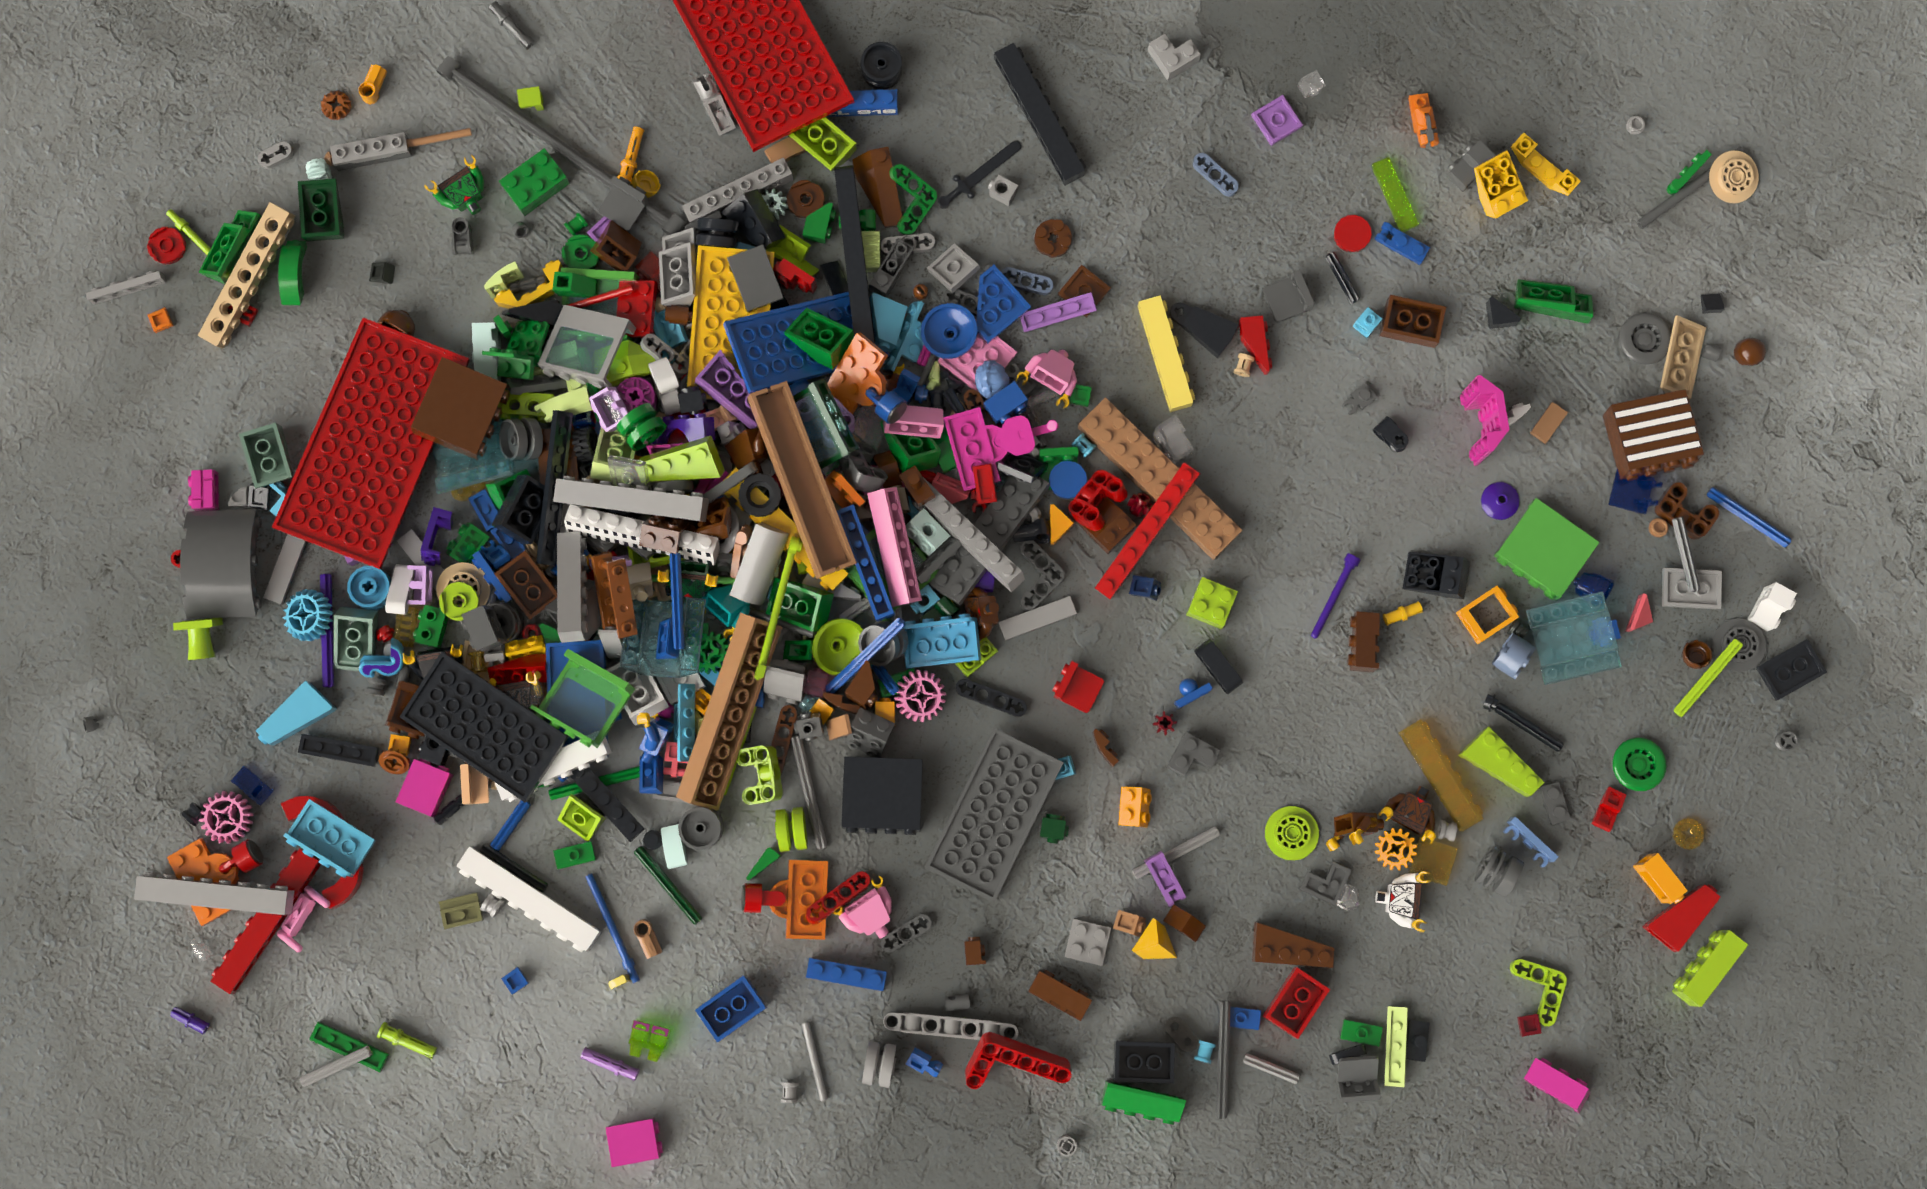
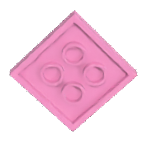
M978 333L973 347L966 354L953 359L939 358L938 363L968 387L977 390L975 374L980 365L985 361L995 360L1005 369L1018 352L998 336L987 344Z

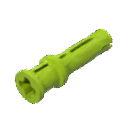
M385 1021L377 1034L379 1039L384 1038L392 1042L394 1046L399 1044L430 1059H433L437 1051V1047L405 1034L403 1029L393 1028Z

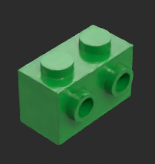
M424 605V608L420 610L418 615L420 623L418 628L416 627L414 630V642L436 649L441 648L449 617L440 608Z

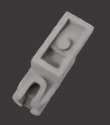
M705 73L702 77L695 78L693 80L694 86L717 134L720 136L735 129L733 120L711 75Z

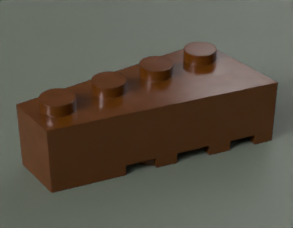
M1258 922L1254 923L1252 962L1333 968V947Z

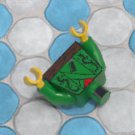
M471 154L473 158L471 163H468L464 157V162L467 165L465 168L439 185L430 180L433 183L432 189H428L426 185L424 187L427 191L433 192L432 195L442 206L452 210L458 209L460 212L468 208L470 213L475 215L481 211V207L477 202L483 198L481 193L484 190V177L478 165H475V156Z

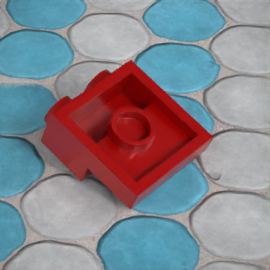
M785 258L781 262L778 261L773 267L774 275L779 281L778 283L785 289L789 287L794 290L797 284L799 285L798 288L805 293L809 291L813 294L817 289L814 277Z

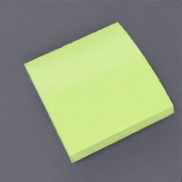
M512 262L497 271L486 282L484 287L493 299L497 297L496 295L500 291L509 290L508 284L523 279L524 276L517 263Z

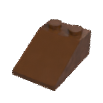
M1106 497L1096 507L1105 521L1101 530L1092 531L1078 522L1076 523L1109 554L1135 529L1136 524ZM1069 512L1068 515L1074 520L1071 512Z

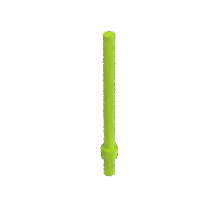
M172 209L168 210L166 215L175 223V226L180 231H183L208 255L211 248L189 227V223L184 218H180Z

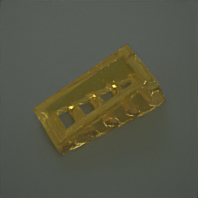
M409 607L408 613L412 614L411 617L396 614L394 639L399 640L405 647L414 648L415 639L413 634L417 627L419 609ZM402 621H409L411 625L402 624ZM401 629H410V633L401 632ZM400 636L410 637V640H400Z

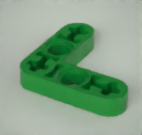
M897 164L890 169L891 179L915 197L897 224L898 231L901 234L909 235L917 229L935 203L937 193L934 188L905 165ZM901 169V174L903 176H908L909 174V177H907L906 179L902 176L897 177V172L895 170ZM911 179H915L918 183L915 190L909 187ZM920 190H922V191L925 192V193L930 192V195H929V196L931 197V199H927V200H926V199H925V198H926V195H925L924 193H922V192H920L919 194H917V193H918ZM915 206L921 208L922 213L920 216L914 215L913 208ZM911 218L916 220V222L911 221L908 226L910 227V230H904V223H908L911 220Z

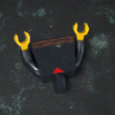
M452 644L451 647L419 651L416 657L414 651L411 650V656H406L403 653V662L408 664L415 674L423 680L441 651L464 664L463 645L460 644L459 649H456L454 644Z

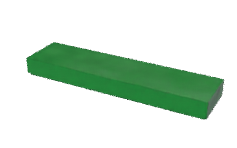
M320 1021L317 1022L309 1040L343 1056L369 1046L372 1055L358 1063L378 1072L382 1071L389 1056V1053Z

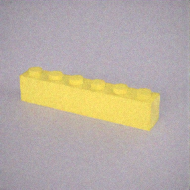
M1161 295L1139 301L1137 307L1169 411L1174 412L1191 407L1193 400H1195V395L1192 389L1189 390V375L1187 371L1184 372L1182 367L1184 359L1182 354H1178L1177 351L1179 344L1177 337L1173 336L1171 331L1173 329L1172 320L1167 318L1166 311H1168L1166 301H1162Z

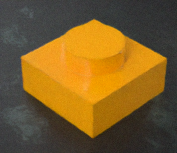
M391 734L388 750L390 748L394 751L399 749L401 754L406 753V757H408L412 738Z

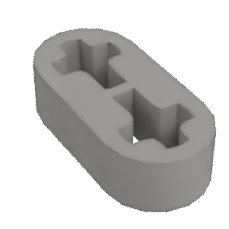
M287 142L277 143L262 151L258 155V162L263 168L272 169L290 160L294 154L293 148ZM282 148L286 149V155H283V153H281ZM266 156L270 158L269 163L264 162Z

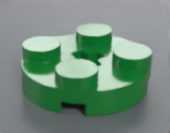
M575 235L567 240L568 242L562 248V259L568 268L594 269L598 266L600 258L590 251L596 243L593 239L586 235ZM580 249L586 252L583 258L576 257Z

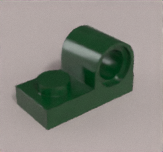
M944 596L919 621L922 623L923 619L932 618L934 621H941L940 617H953L960 611V608L954 601Z

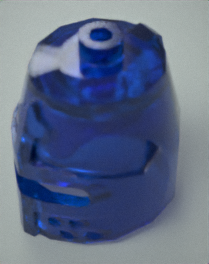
M1583 572L1580 578H1575L1573 585H1576L1575 594L1586 602L1601 607L1614 587V580L1601 574Z

